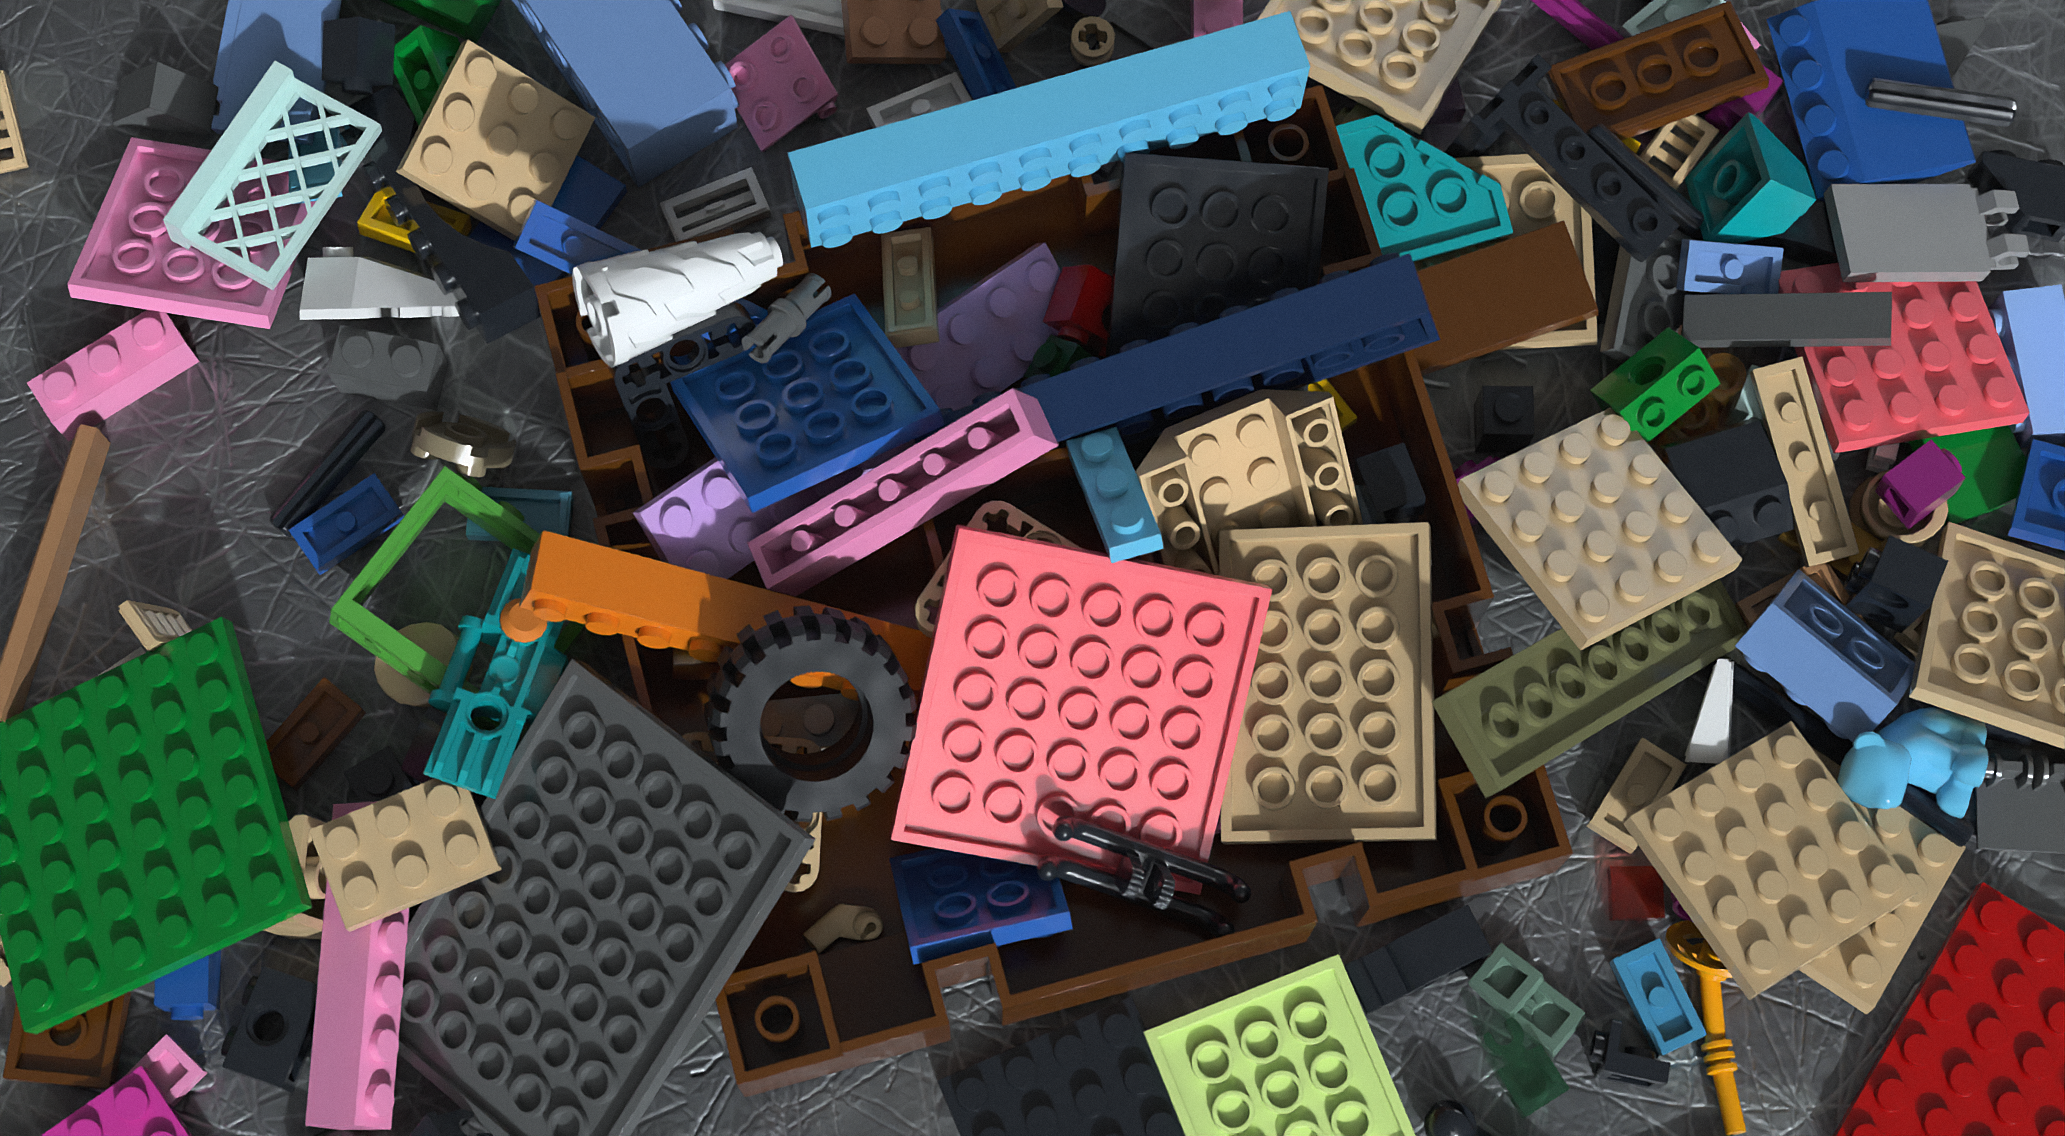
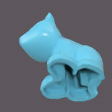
M1939 707L1917 709L1903 714L1878 732H1864L1855 738L1854 746L1848 751L1842 761L1836 782L1851 801L1861 806L1875 809L1898 807L1904 797L1907 783H1910L1936 794L1937 804L1942 811L1950 816L1962 818L1967 811L1973 788L1979 787L1982 784L1989 759L1988 751L1984 747L1987 735L1985 722Z

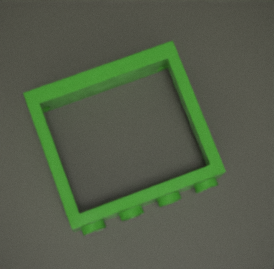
M446 466L443 467L332 607L329 623L429 694H431L432 690L439 689L447 666L365 609L363 604L444 502L512 550L514 548L531 554V550L541 534L523 522L525 520L523 514L514 506L505 501L496 503L481 492L483 490L482 486L472 476L467 479L459 472L454 473ZM570 621L559 635L554 648L567 655L585 631V624ZM467 680L464 681L462 689L475 694L479 693L478 688ZM480 716L472 719L473 724L477 728L485 731L494 730L500 725V722L494 721L489 717Z

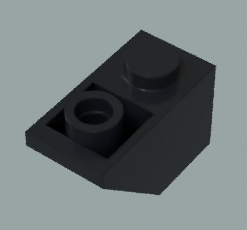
M2006 150L1983 151L1976 159V162L1970 167L1967 179L1974 188H1978L1980 195L1991 190L2015 191L2019 209L2016 213H2006L2008 218L2004 225L2006 229L2013 234L2059 242L2065 235V164L2051 159L2033 161L2017 158L2014 153Z

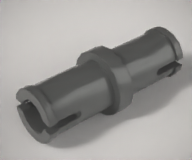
M814 273L806 274L802 281L784 299L778 298L768 307V315L742 339L744 350H748L754 343L757 345L748 354L752 359L760 363L768 362L771 356L789 337H797L806 328V320L831 297L832 293L829 285L825 286L819 293L816 291L825 282L823 278Z

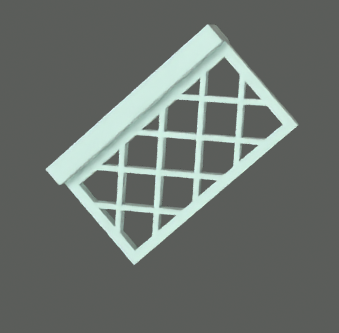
M274 61L164 217L163 221L171 241L188 250L193 246L274 290L382 132L381 124L294 78L292 69ZM301 97L318 107L321 119L291 125L288 112L297 99ZM324 110L334 116L326 117ZM284 120L285 127L278 128L281 122ZM351 124L364 131L356 144L334 149L329 129ZM324 130L329 150L299 157L294 137ZM288 138L293 158L263 165L260 152L268 142ZM345 159L339 167L337 160ZM256 160L258 166L250 168L253 162ZM332 161L335 175L326 185L307 189L302 168ZM296 170L301 190L271 197L266 176ZM261 178L266 198L236 205L233 191L237 185L243 181ZM318 198L312 207L310 200ZM229 200L230 206L222 208L226 201ZM304 201L307 216L302 223L279 229L274 208ZM269 209L274 230L244 237L239 216ZM233 218L238 239L215 243L204 237L203 234L212 222ZM291 238L284 248L283 240ZM277 241L280 255L269 271L250 262L247 248ZM241 250L242 257L232 251Z

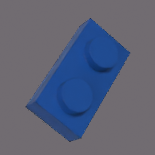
M373 473L289 529V532L319 575H322L401 522L405 516L376 474Z

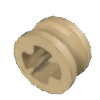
M1093 16L1083 18L1077 22L1072 29L1070 46L1072 55L1077 62L1089 67L1106 63L1111 58L1114 50L1115 34L1113 27L1106 20ZM1087 34H1096L1097 40L1100 41L1099 49L1089 50V45L1086 42Z

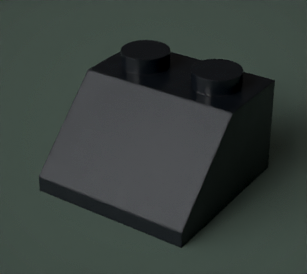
M1756 417L1661 446L1665 466L1733 548L1794 529L1788 482L1761 422Z

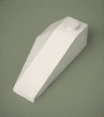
M322 247L323 257L308 258L300 303V320L368 319L390 316L398 318L459 316L455 307L457 299L452 292L444 295L434 277L370 257H353V247Z

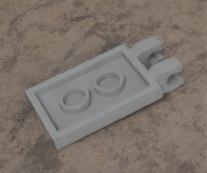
M1831 184L1823 194L1843 282L1983 281L1991 270L2015 269L2019 265L2017 257H2026L2030 253L2026 235L2002 234L1990 239L1987 226L2005 225L2008 221L2006 213L2017 212L2019 205L2015 191L1991 190L1979 195L1978 188H1971L1970 184Z

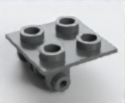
M1985 747L1988 751L1989 759L1982 784L1979 787H1975L1976 849L2065 854V752Z

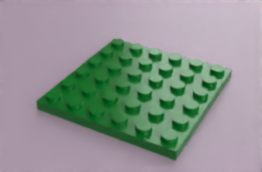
M219 617L159 646L153 652L148 651L6 719V722H0V935L24 1032L32 1034L41 1033L312 908L238 640L231 621Z

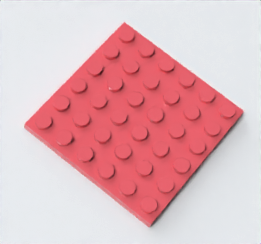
M957 525L914 717L917 722L916 737L914 740L909 741L908 750L911 755L903 768L889 831L890 839L1037 866L1039 859L1043 856L1055 855L1115 875L1123 855L1073 838L1068 841H1059L1055 838L1052 832L1054 821L1059 817L1071 816L1208 863L1272 589L1264 584L1131 558L1111 563L1106 553ZM1171 873L1176 882L1174 890L1201 894L1203 883Z

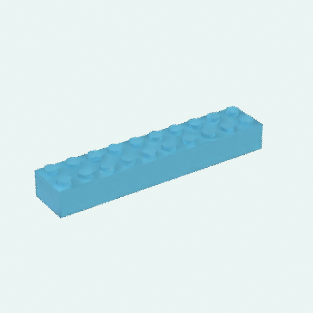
M1287 11L788 152L795 198L811 248L820 245L826 248L838 247L848 243L853 236L872 230L877 234L887 233L899 228L907 220L921 216L924 219H936L948 214L953 207L970 202L974 205H985L999 199L1002 193L1022 188L1024 191H1034L1048 185L1051 179L1071 174L1073 177H1083L1094 173L1103 164L1117 160L1122 162L1125 153L1149 154L1152 150L1169 146L1171 149H1181L1192 145L1201 136L1218 132L1220 135H1230L1244 129L1248 123L1267 118L1268 121L1285 119L1301 108L1310 64L1291 11Z

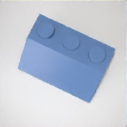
M1799 569L1735 645V647L1743 652L1745 660L1752 667L1770 674L1783 685L1785 692L1792 700L1801 705H1808L1824 719L1827 727L1835 735L1843 739H1849L1853 743L1859 734L1872 732L1895 708L1912 682L1915 663Z

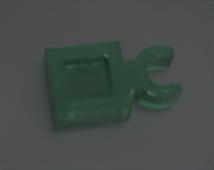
M1511 1017L1503 1023L1511 1036L1508 1045L1497 1044L1490 1032L1485 1033L1480 1038L1485 1051L1493 1057L1501 1058L1505 1064L1503 1068L1496 1071L1493 1075L1521 1118L1524 1119L1570 1088L1541 1044L1527 1052L1523 1046V1029L1519 1022Z

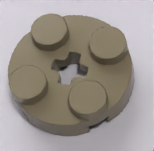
M437 411L424 412L416 416L411 436L412 445L410 451L418 457L430 460L441 458L456 463V471L473 477H484L487 468L504 469L512 462L516 440L508 442L510 433L493 423L461 414L458 423L443 422L444 412Z

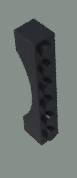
M390 85L349 105L348 107L376 121L382 127V132L362 160L364 165L361 166L366 181L374 193L381 190L387 197V199H384V203L394 223L398 227L403 224L407 226L410 231L407 234L409 242L421 261L429 258L434 266L431 268L432 275L444 295L453 293L457 299V302H455L456 310L466 328L471 330L476 327L488 344L541 317L535 288L509 251L486 246L462 235L443 221L429 206L419 190L418 184L396 172L418 126L415 116L394 86ZM351 124L344 125L345 130L339 133L343 147L356 144L364 131Z

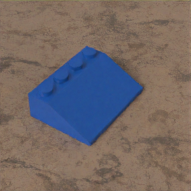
M1816 0L1767 18L1817 199L1825 202L1823 194L1831 184H1915L1976 162L1964 121L1871 108L1865 105V90L1872 78L1955 89L1928 0Z

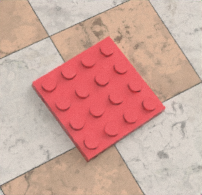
M1839 263L1781 271L1780 279H1778V294L1892 292L1891 346L1794 347L1797 356L1803 357L1818 412L1834 453L2023 423L2029 415V409L1977 281L1843 282Z

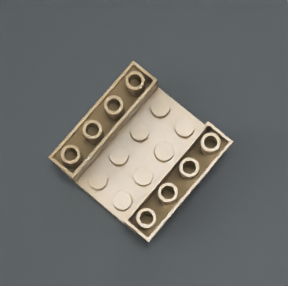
M1260 389L1165 428L1136 470L1137 478L1161 532L1163 549L1158 550L1162 565L1218 575L1219 530L1363 525L1334 398L1329 392Z

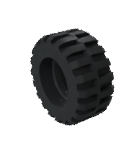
M810 605L794 606V616L782 618L778 610L764 615L763 617L767 625L754 631L752 626L748 624L737 633L740 644L735 649L729 646L724 647L717 658L720 666L719 672L710 673L706 686L709 701L704 703V717L719 765L725 771L737 778L784 814L785 810L791 811L794 821L811 822L813 813L823 812L826 821L842 818L841 808L853 803L857 811L871 804L868 797L870 792L878 788L882 793H885L895 782L890 771L894 766L900 769L904 768L911 755L905 744L906 741H912L916 737L917 722L912 712L917 706L914 692L907 681L909 678L890 646L881 635H875L867 623L856 616L848 620L844 617L842 611L825 607L822 614H814ZM828 672L846 678L854 686L859 698L856 718L847 733L832 746L814 753L795 754L775 748L764 737L760 723L763 709L770 696L786 681L805 673Z

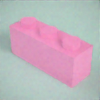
M146 310L28 381L27 384L51 423L70 441L74 439L77 427L80 424L92 427L194 366L199 360L168 313Z

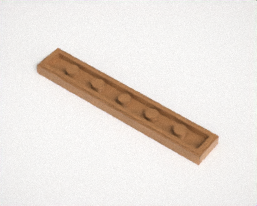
M83 424L77 427L0 659V722H6V719L23 711L111 444L96 427Z

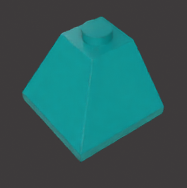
M1749 112L1684 179L1692 205L1704 216V221L1700 226L1704 241L1742 243L1784 233L1816 201L1805 166L1755 115Z

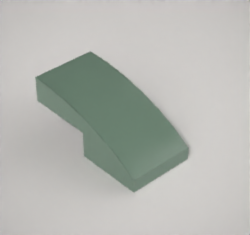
M1500 943L1468 982L1469 986L1491 1007L1552 1058L1555 1057L1586 1019L1585 1011L1546 983L1540 971L1503 943Z

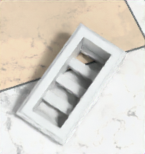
M1720 658L1713 667L1685 753V762L1721 763L1730 758L1734 662L1731 659Z

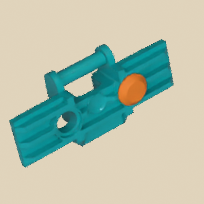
M514 548L484 620L469 615L461 617L458 625V630L461 634L439 689L432 690L428 699V703L432 707L447 713L424 770V775L496 799L525 721L532 725L569 664L567 656L554 648L565 620L560 622L542 620L536 617L533 611L519 607L530 554ZM481 641L495 647L496 650L479 693L475 694L462 689V686ZM480 716L489 717L494 721L500 722V725L494 730L485 731L477 728L473 724L472 719Z

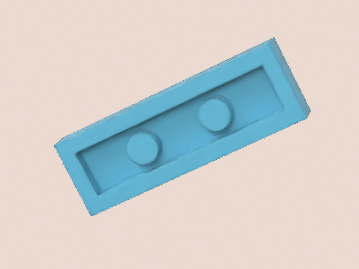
M1117 427L1066 441L1069 459L1111 563L1163 549L1161 532Z

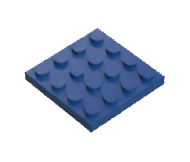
M855 293L816 310L806 320V328L797 337H789L766 363L757 362L748 355L757 346L754 343L748 350L670 382L673 392L752 513L944 426L940 408Z

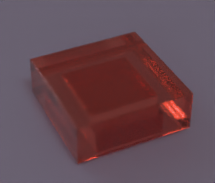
M1610 866L1607 869L1610 921H1662L1665 918L1663 879L1654 866Z

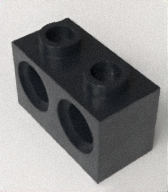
M1889 535L1877 549L1869 547L1861 562L1856 561L1853 564L1844 584V589L1850 591L1845 607L1856 614L1902 633L1931 606L1948 560Z

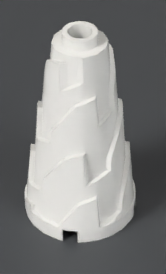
M746 232L701 243L689 241L652 252L640 250L596 262H586L573 268L572 280L581 317L588 314L593 326L586 329L602 360L612 368L672 340L674 333L716 315L717 309L754 292L762 283L777 276V268L783 265V258L779 245L773 237L766 238L761 232L752 234Z

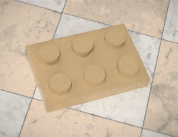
M435 778L309 830L344 926L350 932L502 869L472 791Z

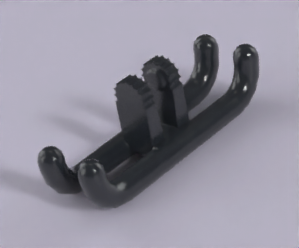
M1071 816L1059 817L1054 821L1052 832L1055 838L1059 841H1068L1073 838L1123 855L1115 875L1055 855L1040 858L1036 868L1038 876L1045 881L1053 880L1055 877L1194 924L1209 931L1216 938L1234 934L1235 927L1220 913L1192 901L1174 896L1176 882L1171 873L1216 888L1229 895L1237 903H1245L1251 897L1249 885L1243 879L1225 869Z

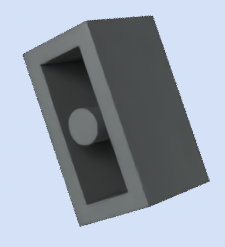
M340 325L327 373L339 392L437 410L448 362L439 344Z

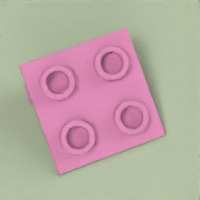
M792 15L788 16L725 64L736 85L731 90L739 103L737 110L762 152L813 114H818L821 119L833 115L837 110L834 103L839 95Z

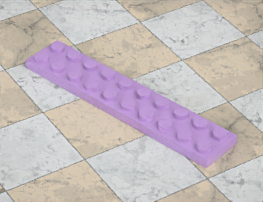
M1046 243L1034 244L938 308L939 342L895 348L940 409L952 408L955 411L972 405V400L978 395L991 391L1001 392L1023 377L1033 361L1035 352L1045 343L1050 334L1058 337V330L1042 322L1061 273ZM913 439L753 513L715 457L634 511L633 514L662 562L728 579L754 561L747 544L749 541L915 445V441Z

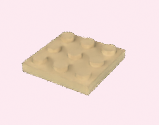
M466 40L461 43L396 172L515 241L534 199L552 206L595 117L472 41Z

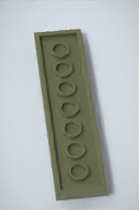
M1717 579L1581 651L1565 630L1560 628L1433 700L1431 703L1485 798L1737 648L1735 647L1736 643L1748 627L1721 580Z

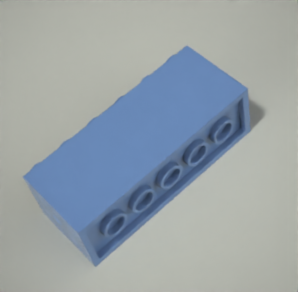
M511 0L586 112L595 117L593 122L638 188L738 128L735 109L739 107V103L731 90L736 86L723 62L718 61L714 64L705 52L709 45L699 27L694 22L687 26L678 13L682 11L679 0Z

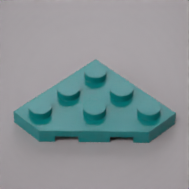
M1378 115L1336 126L1349 169H1355L1382 255L1399 253L1402 256L1410 253L1413 262L1513 234L1502 188L1498 182L1473 171L1457 162L1455 158L1423 140H1418L1398 129L1394 124Z

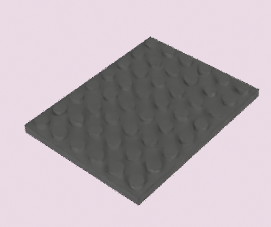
M571 659L514 752L496 799L487 797L479 809L502 869L422 902L407 928L408 939L405 952L398 1054L463 1110L473 1112V1118L494 1136H630L816 840L584 661Z

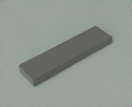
M1892 292L1684 296L1683 337L1699 348L1891 346Z

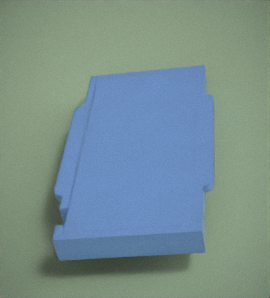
M228 0L213 77L214 84L219 88L217 101L220 102V110L218 116L213 115L211 129L217 134L223 135L274 61L292 69L294 78L325 93L327 81H322L323 21L339 18L342 0ZM299 97L288 112L290 124L295 125L317 120L319 110L316 105ZM284 120L281 122L278 128L285 127ZM315 132L295 136V144L312 146ZM288 138L282 139V140H277V141H279V142H287V143H289V139H288Z

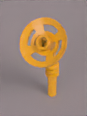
M1689 920L1680 921L1667 929L1665 944L1676 958L1695 968L1696 973L1699 975L1703 1026L1707 1033L1704 1036L1705 1043L1701 1045V1050L1708 1053L1703 1057L1704 1063L1710 1064L1706 1068V1073L1713 1076L1725 1135L1745 1133L1746 1127L1733 1073L1738 1070L1737 1063L1731 1062L1735 1058L1734 1051L1728 1050L1733 1044L1732 1040L1726 1039L1721 981L1733 977L1706 939L1703 940V943L1693 946L1686 940L1704 938L1696 925Z

